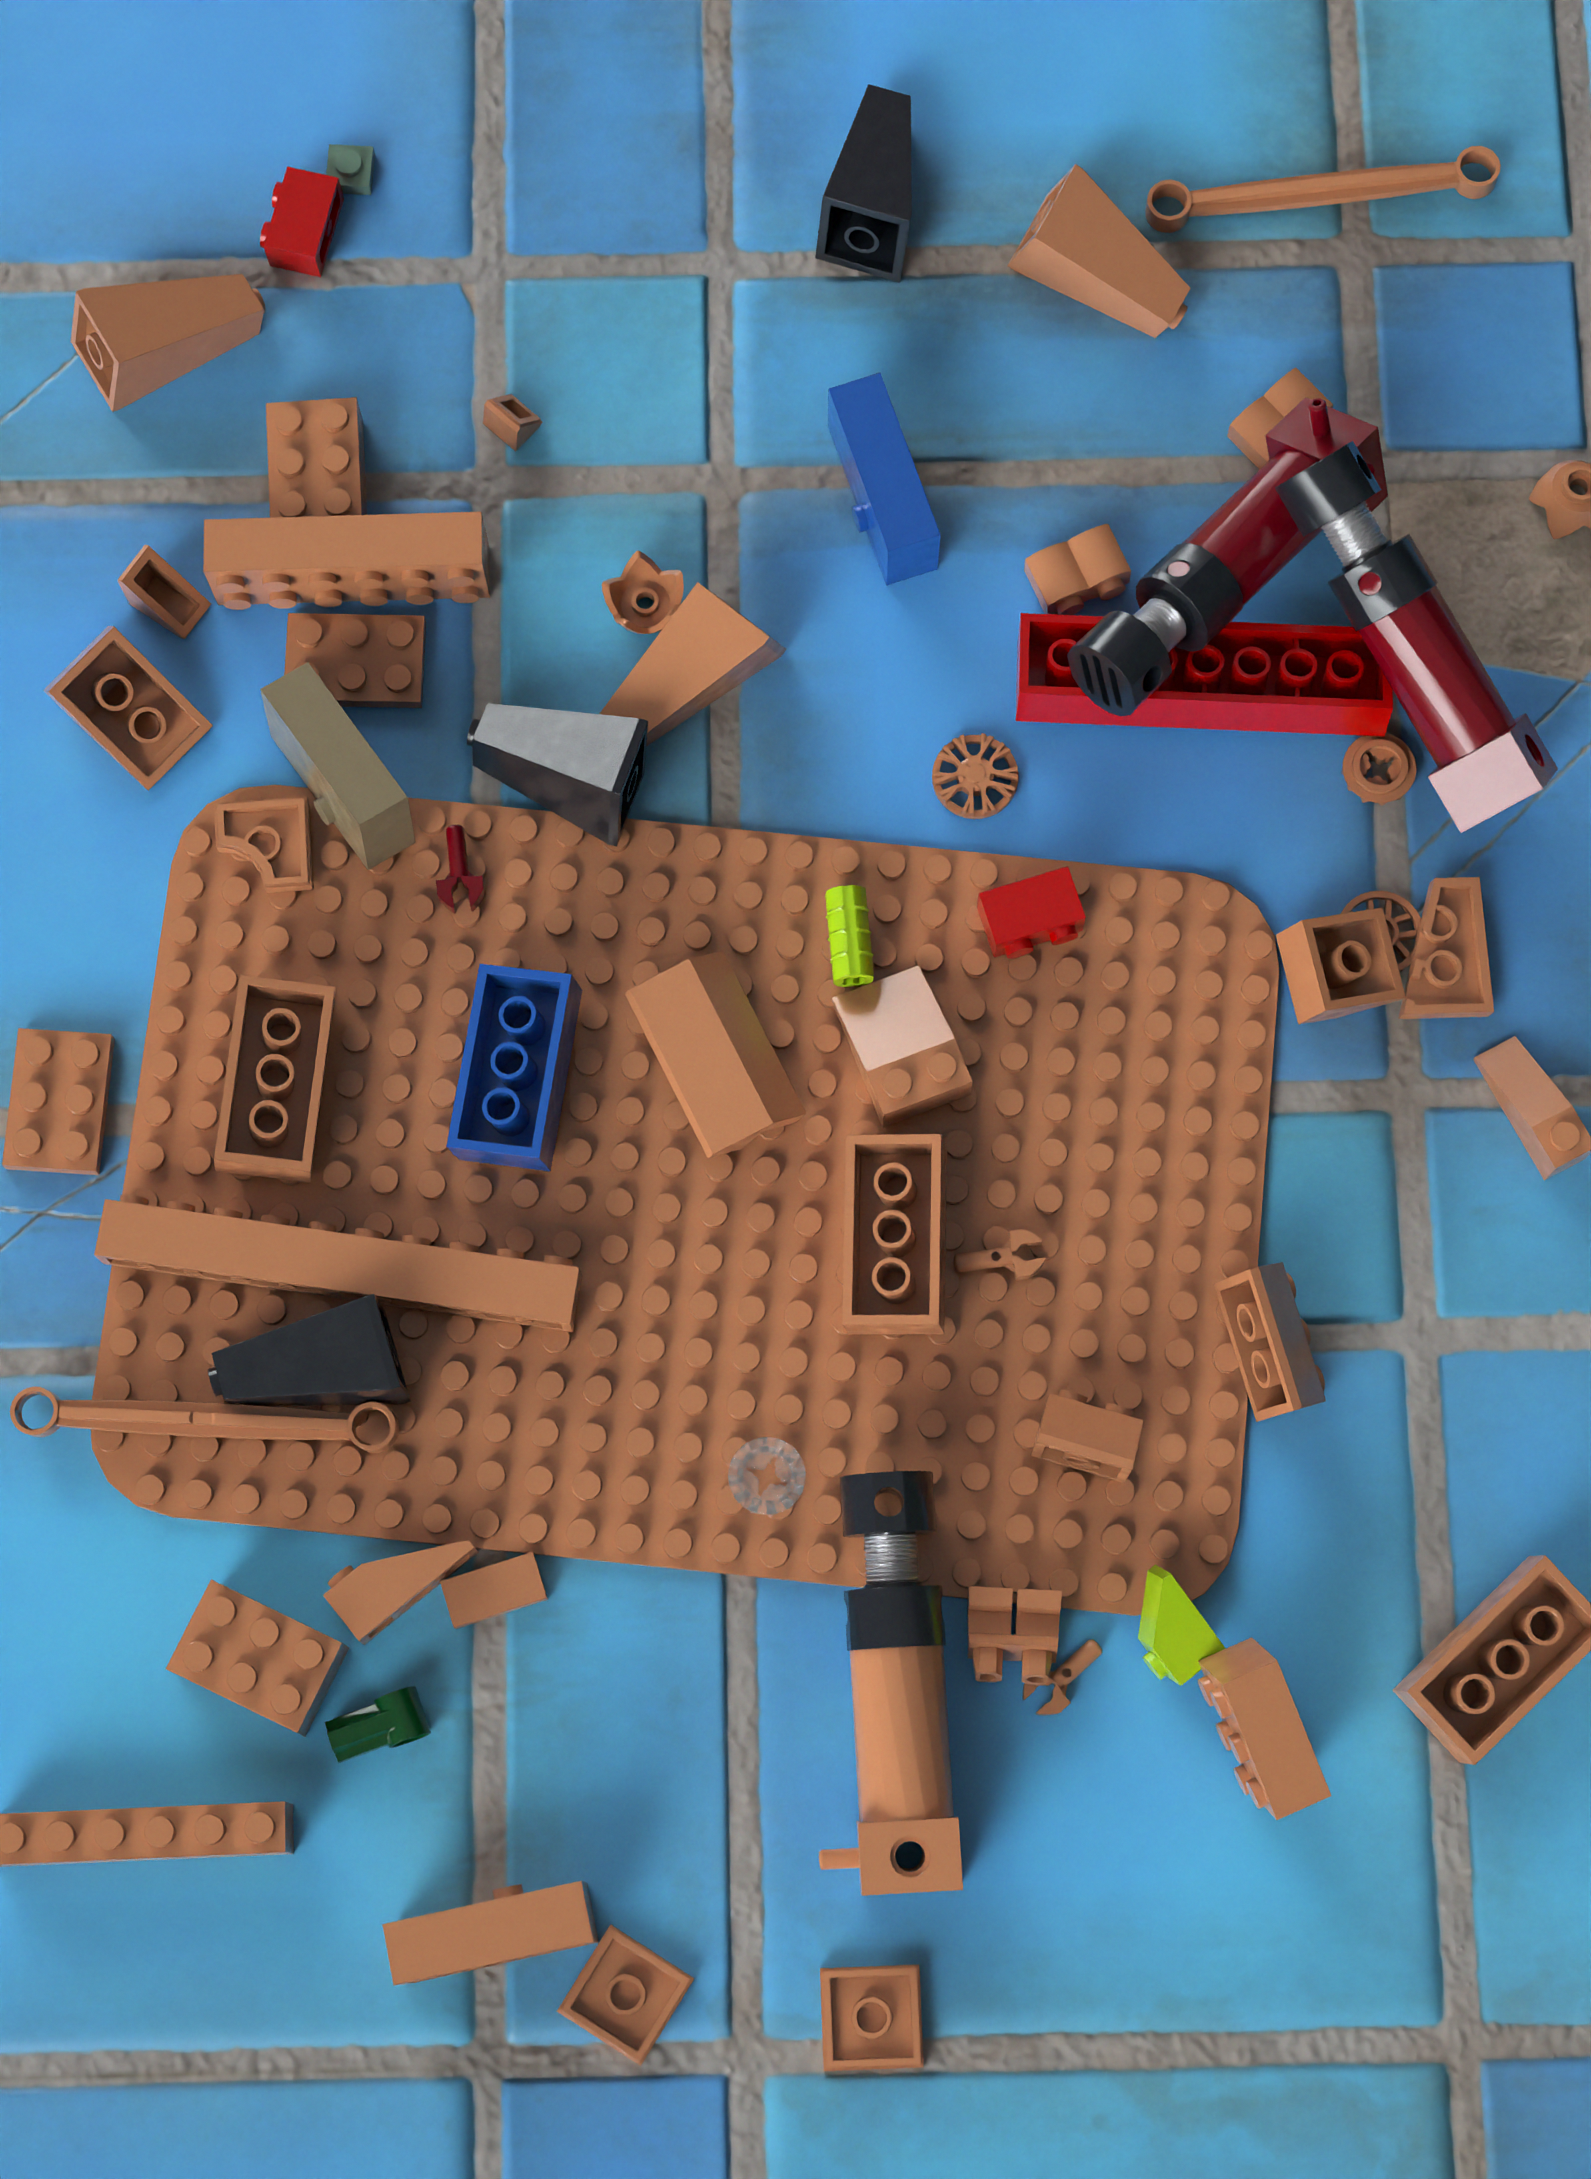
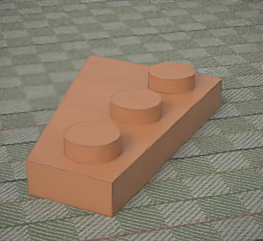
M1480 877L1434 878L1429 883L1404 991L1406 998L1402 1000L1398 1019L1489 1017L1494 1013Z

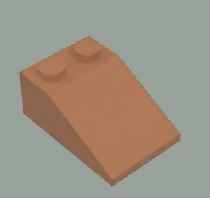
M107 626L43 690L146 790H149L213 727L114 626Z
M919 965L831 998L882 1128L971 1094L973 1081L961 1051Z

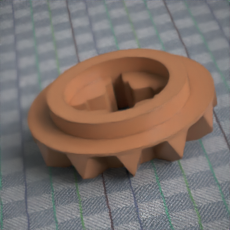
M1385 734V736H1362L1355 740L1344 755L1341 774L1344 775L1348 791H1353L1361 798L1363 803L1369 801L1383 806L1388 802L1400 800L1409 791L1414 783L1417 769L1416 761L1410 748L1399 738ZM1369 759L1371 761L1374 760L1377 765L1387 764L1393 760L1385 774L1388 781L1386 779L1383 780L1379 775L1365 779L1371 768Z

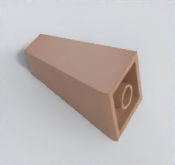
M1076 164L1046 195L1007 265L1024 276L1154 338L1168 327L1174 330L1188 309V306L1183 304V301L1190 287L1093 179Z
M243 274L83 288L76 291L70 341L110 409L114 412L259 335L263 314L266 311L265 303L260 292L256 288L252 289Z
M697 582L599 714L647 720V747L780 658L787 649L717 595Z

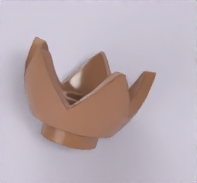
M1567 460L1555 464L1536 483L1529 496V500L1532 503L1546 509L1547 523L1553 539L1567 536L1582 526H1587L1591 529V463ZM1580 485L1585 490V494H1575L1571 491L1570 486Z
M636 551L627 562L620 577L602 582L604 599L615 622L626 630L637 634H651L661 631L681 605L684 592L683 573L680 570L662 571L651 558L641 551ZM642 598H650L654 602L648 609L640 608L637 603Z

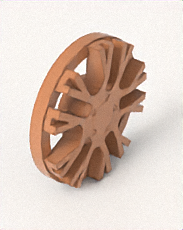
M984 733L966 736L963 734L958 738L952 739L938 753L932 771L934 792L941 804L955 815L968 819L988 818L1002 811L1013 799L1018 786V766L1010 752L1011 750L1003 742L1000 743L993 736H986ZM981 744L980 752L977 755H971L967 751L966 745ZM991 747L995 752L988 761L983 756L988 748ZM957 749L965 760L960 762L952 751ZM1004 758L1009 768L997 770L993 768V764L999 759ZM946 761L955 765L957 771L954 773H942L940 769L942 763ZM996 777L1011 780V783L1007 785L994 782L993 779ZM957 780L956 785L944 790L942 789L941 784ZM990 789H995L1004 796L995 805L991 803L986 795ZM959 791L968 795L964 807H960L951 801V798ZM973 796H981L982 809L974 810Z

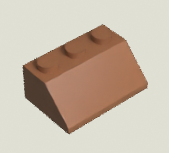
M1283 1262L1251 1268L1214 1283L1256 1422L1325 1402L1326 1399L1323 1392L1325 1390L1324 1376L1320 1368L1314 1364L1309 1348L1311 1341L1309 1328L1299 1316L1295 1303V1283L1290 1274L1285 1271Z

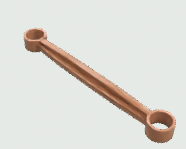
M1472 146L1463 150L1456 162L1329 172L1253 181L1189 191L1184 184L1178 181L1163 180L1156 183L1150 189L1145 215L1148 223L1155 230L1172 233L1183 228L1189 217L1305 208L1390 198L1455 188L1459 194L1466 198L1480 199L1493 191L1501 166L1499 158L1492 150L1483 146ZM1477 163L1488 169L1491 178L1483 182H1474L1464 176L1461 168L1466 164ZM1162 197H1172L1180 201L1184 209L1177 215L1165 216L1155 210L1153 203Z
M29 1387L20 1391L15 1396L10 1407V1416L15 1427L25 1434L38 1438L50 1436L60 1427L190 1437L352 1440L356 1446L364 1451L379 1453L389 1449L399 1435V1422L396 1415L385 1405L378 1402L363 1403L356 1407L352 1413L291 1407L207 1402L61 1400L55 1393L47 1389ZM41 1394V1396L50 1398L53 1404V1415L48 1424L33 1430L24 1423L22 1409L28 1399ZM380 1410L389 1420V1435L383 1442L377 1445L362 1442L356 1433V1427L360 1418L367 1412Z

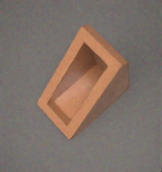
M149 545L143 546L117 580L131 606L182 639L187 637L211 605L201 593Z

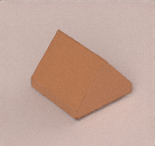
M512 394L488 399L484 404L483 424L514 451H517L542 424L541 419Z

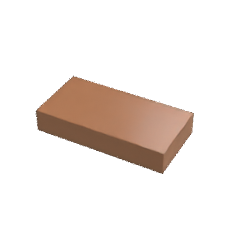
M534 1552L440 1581L454 1629L548 1600Z

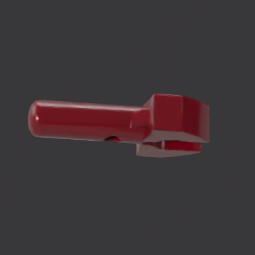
M450 825L446 829L450 873L444 880H436L437 895L441 903L455 914L453 893L458 889L459 882H462L464 888L469 890V904L473 912L485 895L484 879L482 875L473 876L468 871L464 827L461 825Z

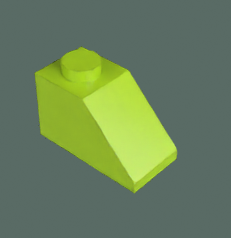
M1156 1564L1152 1566L1147 1572L1138 1633L1139 1641L1147 1650V1653L1142 1658L1157 1678L1162 1680L1166 1676L1182 1686L1201 1670L1199 1660L1226 1648L1172 1574Z

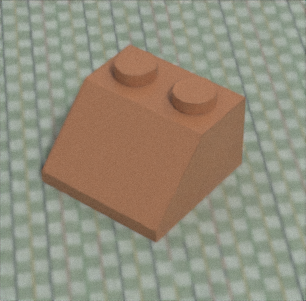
M1383 908L1305 919L1276 934L1298 1025L1340 1018L1406 998Z
M1060 1390L1058 1396L1049 1393L1031 1456L1124 1483L1133 1469L1143 1420L1133 1418L1134 1411L1121 1405L1107 1403L1105 1409L1086 1404L1088 1398L1076 1392Z

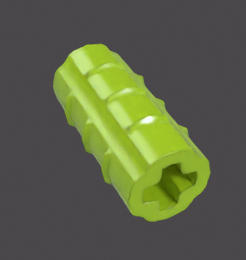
M858 885L830 888L826 891L825 899L833 983L839 987H856L872 983L874 979L872 959L874 954L871 949L870 935L872 932L869 928L866 888Z

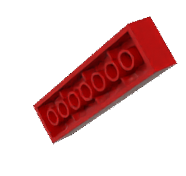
M1021 613L1017 644L1016 721L1385 736L1392 714L1393 689L1361 634L1351 626L1230 622L1202 650L1190 652L1174 646L1168 652L1172 668V674L1131 715L1118 716L1096 705L1081 690L1072 677L1067 657L1070 649L1104 616Z

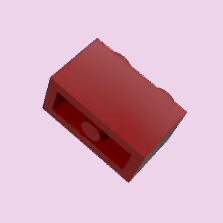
M287 166L283 182L277 181L272 194L274 212L271 222H264L260 235V247L264 248L271 267L316 277L322 276L344 201L338 177Z
M1068 866L978 894L977 909L994 958L1005 954L1008 959L1018 958L1032 952L1034 945L1051 941L1052 945L1064 944L1077 938L1078 932L1083 931L1086 916Z

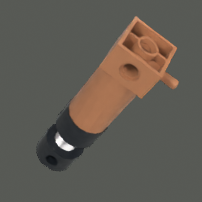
M894 1471L840 1477L843 1537H863L865 1539L863 1542L865 1543L864 1551L866 1552L864 1554L866 1556L865 1565H867L865 1567L867 1570L865 1572L867 1574V1585H863V1589L844 1591V1601L847 1607L846 1638L847 1651H850L859 1821H856L858 1848L820 1850L819 1866L822 1870L859 1868L860 1892L862 1896L963 1890L959 1818L954 1815L944 1662L946 1638L945 1622L942 1615L943 1590L941 1585H922V1582H918L920 1580L918 1578L919 1571L917 1570L919 1567L916 1561L918 1559L916 1557L918 1555L916 1552L918 1550L916 1548V1534L936 1532L933 1472ZM886 1492L896 1495L901 1502V1511L891 1517L880 1514L874 1504V1500L878 1495ZM907 1841L918 1843L922 1849V1859L919 1864L912 1868L899 1866L895 1859L896 1850L902 1843Z

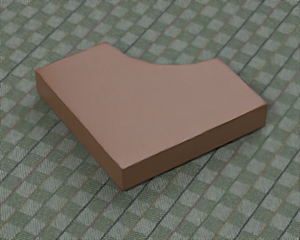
M307 796L214 803L215 836L218 852L237 854L252 862L261 874L264 889L267 893L313 890L310 811Z

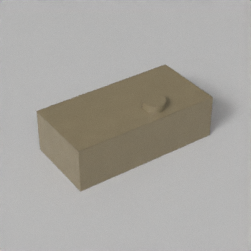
M309 662L261 688L260 691L272 739L316 798L313 802L321 819L326 825L335 824L367 870L414 844L415 837L407 795Z

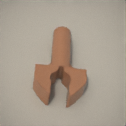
M1026 1229L1009 1230V1240L1002 1248L955 1254L953 1265L957 1272L1005 1266L1014 1272L1015 1281L1030 1279L1043 1266L1046 1258L1024 1261L1019 1256H1013V1254H1016L1023 1246L1042 1245L1043 1240Z
M1089 1639L1054 1672H1050L1046 1685L1024 1683L1023 1701L1037 1687L1053 1684L1055 1687L1052 1690V1699L1035 1714L1041 1716L1059 1714L1071 1703L1066 1698L1067 1686L1102 1655L1100 1645L1096 1641Z

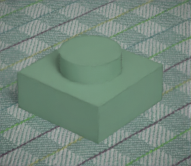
M329 144L326 175L339 178L343 194L371 195L375 162L374 148L372 146Z

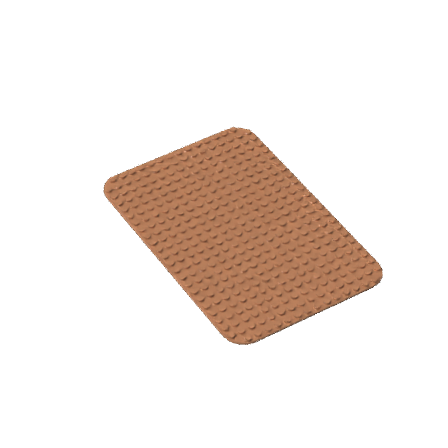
M284 785L245 787L232 791L208 803L183 830L171 863L122 1194L144 1197L149 1200L148 1205L165 1208L168 1201L184 1202L196 1206L195 1212L213 1214L215 1208L232 1209L243 1213L242 1219L260 1221L261 1215H275L289 1219L290 1226L307 1228L308 1222L311 1221L323 1222L336 1226V1232L355 1235V1229L357 1228L372 1229L384 1233L383 1239L401 1242L403 1235L420 1236L430 1239V1246L449 1248L450 1242H463L477 1246V1253L496 1255L497 1249H511L525 1253L526 1260L544 1262V1256H560L571 1259L573 1261L572 1266L580 1268L582 1280L573 1332L381 1304L387 1315L411 1402L405 1404L385 1405L398 1419L399 1435L395 1443L383 1452L370 1453L356 1446L352 1440L212 1438L91 1430L92 1450L107 1481L137 1507L180 1519L435 1545H447L469 1540L476 1549L523 1554L534 1552V1555L863 1588V1585H867V1574L865 1573L867 1565H865L866 1556L864 1555L866 1552L864 1551L865 1543L863 1542L865 1539L863 1537H843L840 1477L876 1472L930 1471L933 1472L936 1532L916 1534V1548L918 1549L916 1551L918 1553L916 1561L918 1562L917 1566L919 1568L917 1570L919 1571L918 1578L920 1579L918 1582H922V1585H941L944 1597L968 1599L969 1586L1013 1588L1012 1604H1016L1018 1589L1062 1591L1061 1609L1137 1616L1142 1613L1147 1572L1155 1564L1172 1574L1191 1601L1204 1595L1226 1568L1239 1527L1248 1394L1214 1283L1248 1269L1258 1267L1280 972L1275 935L1258 906L1229 883L1188 872L627 819L616 847L605 843L552 811L409 797L408 801L415 843L367 870L335 824L326 825L321 819L313 802L316 798L309 788ZM307 796L310 811L313 890L267 893L264 889L261 874L252 862L237 854L218 852L215 836L214 803ZM450 825H461L464 827L468 871L473 876L482 875L484 879L485 895L473 912L469 904V890L464 888L462 882H459L458 889L453 893L455 914L441 903L437 895L436 880H444L450 873L446 829ZM1068 866L1086 916L1083 931L1078 932L1077 938L1064 944L1052 945L1051 941L1034 945L1032 952L1018 958L1008 959L1006 954L994 958L977 909L978 894ZM858 885L866 888L869 928L872 932L870 935L871 949L874 954L872 958L874 969L873 982L915 966H920L956 1039L973 1081L969 1096L882 1128L831 1000L832 997L862 987H839L833 983L825 894L828 889L837 886ZM723 951L792 1084L806 1115L796 1123L762 1132L740 1150L707 1158L625 993L629 989L689 958ZM479 964L572 974L582 989L551 1171L462 1161L446 1147ZM240 975L335 987V1003L311 1183L215 1171L214 1156ZM942 1134L947 1146L945 1334H849L842 1325L846 1135ZM1026 1229L1043 1240L1042 1245L1023 1246L1016 1254H1013V1256H1019L1024 1261L1046 1258L1043 1266L1030 1279L1015 1281L1014 1272L1005 1266L957 1272L953 1265L955 1254L1002 1248L1009 1240V1230ZM112 1265L92 1400L227 1403L223 1395L215 1396L210 1383L208 1369L215 1367L212 1357L213 1352L354 1300ZM1060 1390L1076 1392L1088 1398L1086 1403L1088 1405L1105 1409L1107 1403L1121 1405L1134 1411L1133 1418L1143 1420L1133 1469L1124 1483L1031 1456L1049 1393L1058 1396ZM308 1405L278 1407H291L352 1413V1411L359 1405ZM380 1410L365 1413L360 1418L356 1427L358 1438L362 1442L371 1445L383 1442L390 1432L389 1420ZM882 1493L874 1500L875 1508L884 1516H895L901 1511V1502L892 1493Z

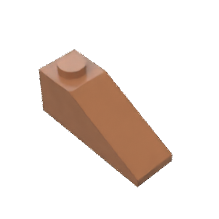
M1516 1036L1474 1057L1475 1064L1544 1181L1585 1160L1591 1154V1136L1574 1107Z
M469 1540L363 1563L356 1569L349 1565L328 1581L327 1584L331 1589L323 1594V1596L358 1641L365 1645L440 1585V1581L447 1579L479 1552Z

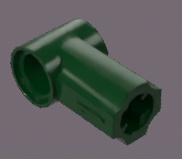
M416 1686L388 1693L375 1699L374 1704L325 1722L332 1750L339 1763L385 1746H389V1748L398 1747L431 1734Z

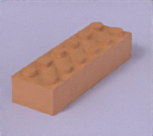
M482 512L204 519L203 572L217 604L224 605L228 609L243 610L250 608L251 604H269L275 608L286 609L295 607L297 603H315L322 607H337L342 602L360 601L368 606H381L386 604L388 600H406L408 603L416 605L429 604L433 602V599H452L457 603H473L478 601L479 598H490V547Z

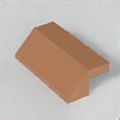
M723 951L689 958L629 989L625 993L707 1158L740 1150L762 1132L796 1123L806 1115L792 1084Z

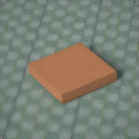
M610 1924L557 2012L641 2066L695 1978Z
M919 1964L820 1968L824 2071L924 2067Z

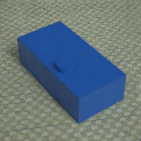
M879 372L828 388V428L856 505L852 506L853 518L860 533L866 531L886 586L937 570L941 534L881 373Z
M479 964L446 1145L459 1160L551 1171L582 996V989L572 974Z

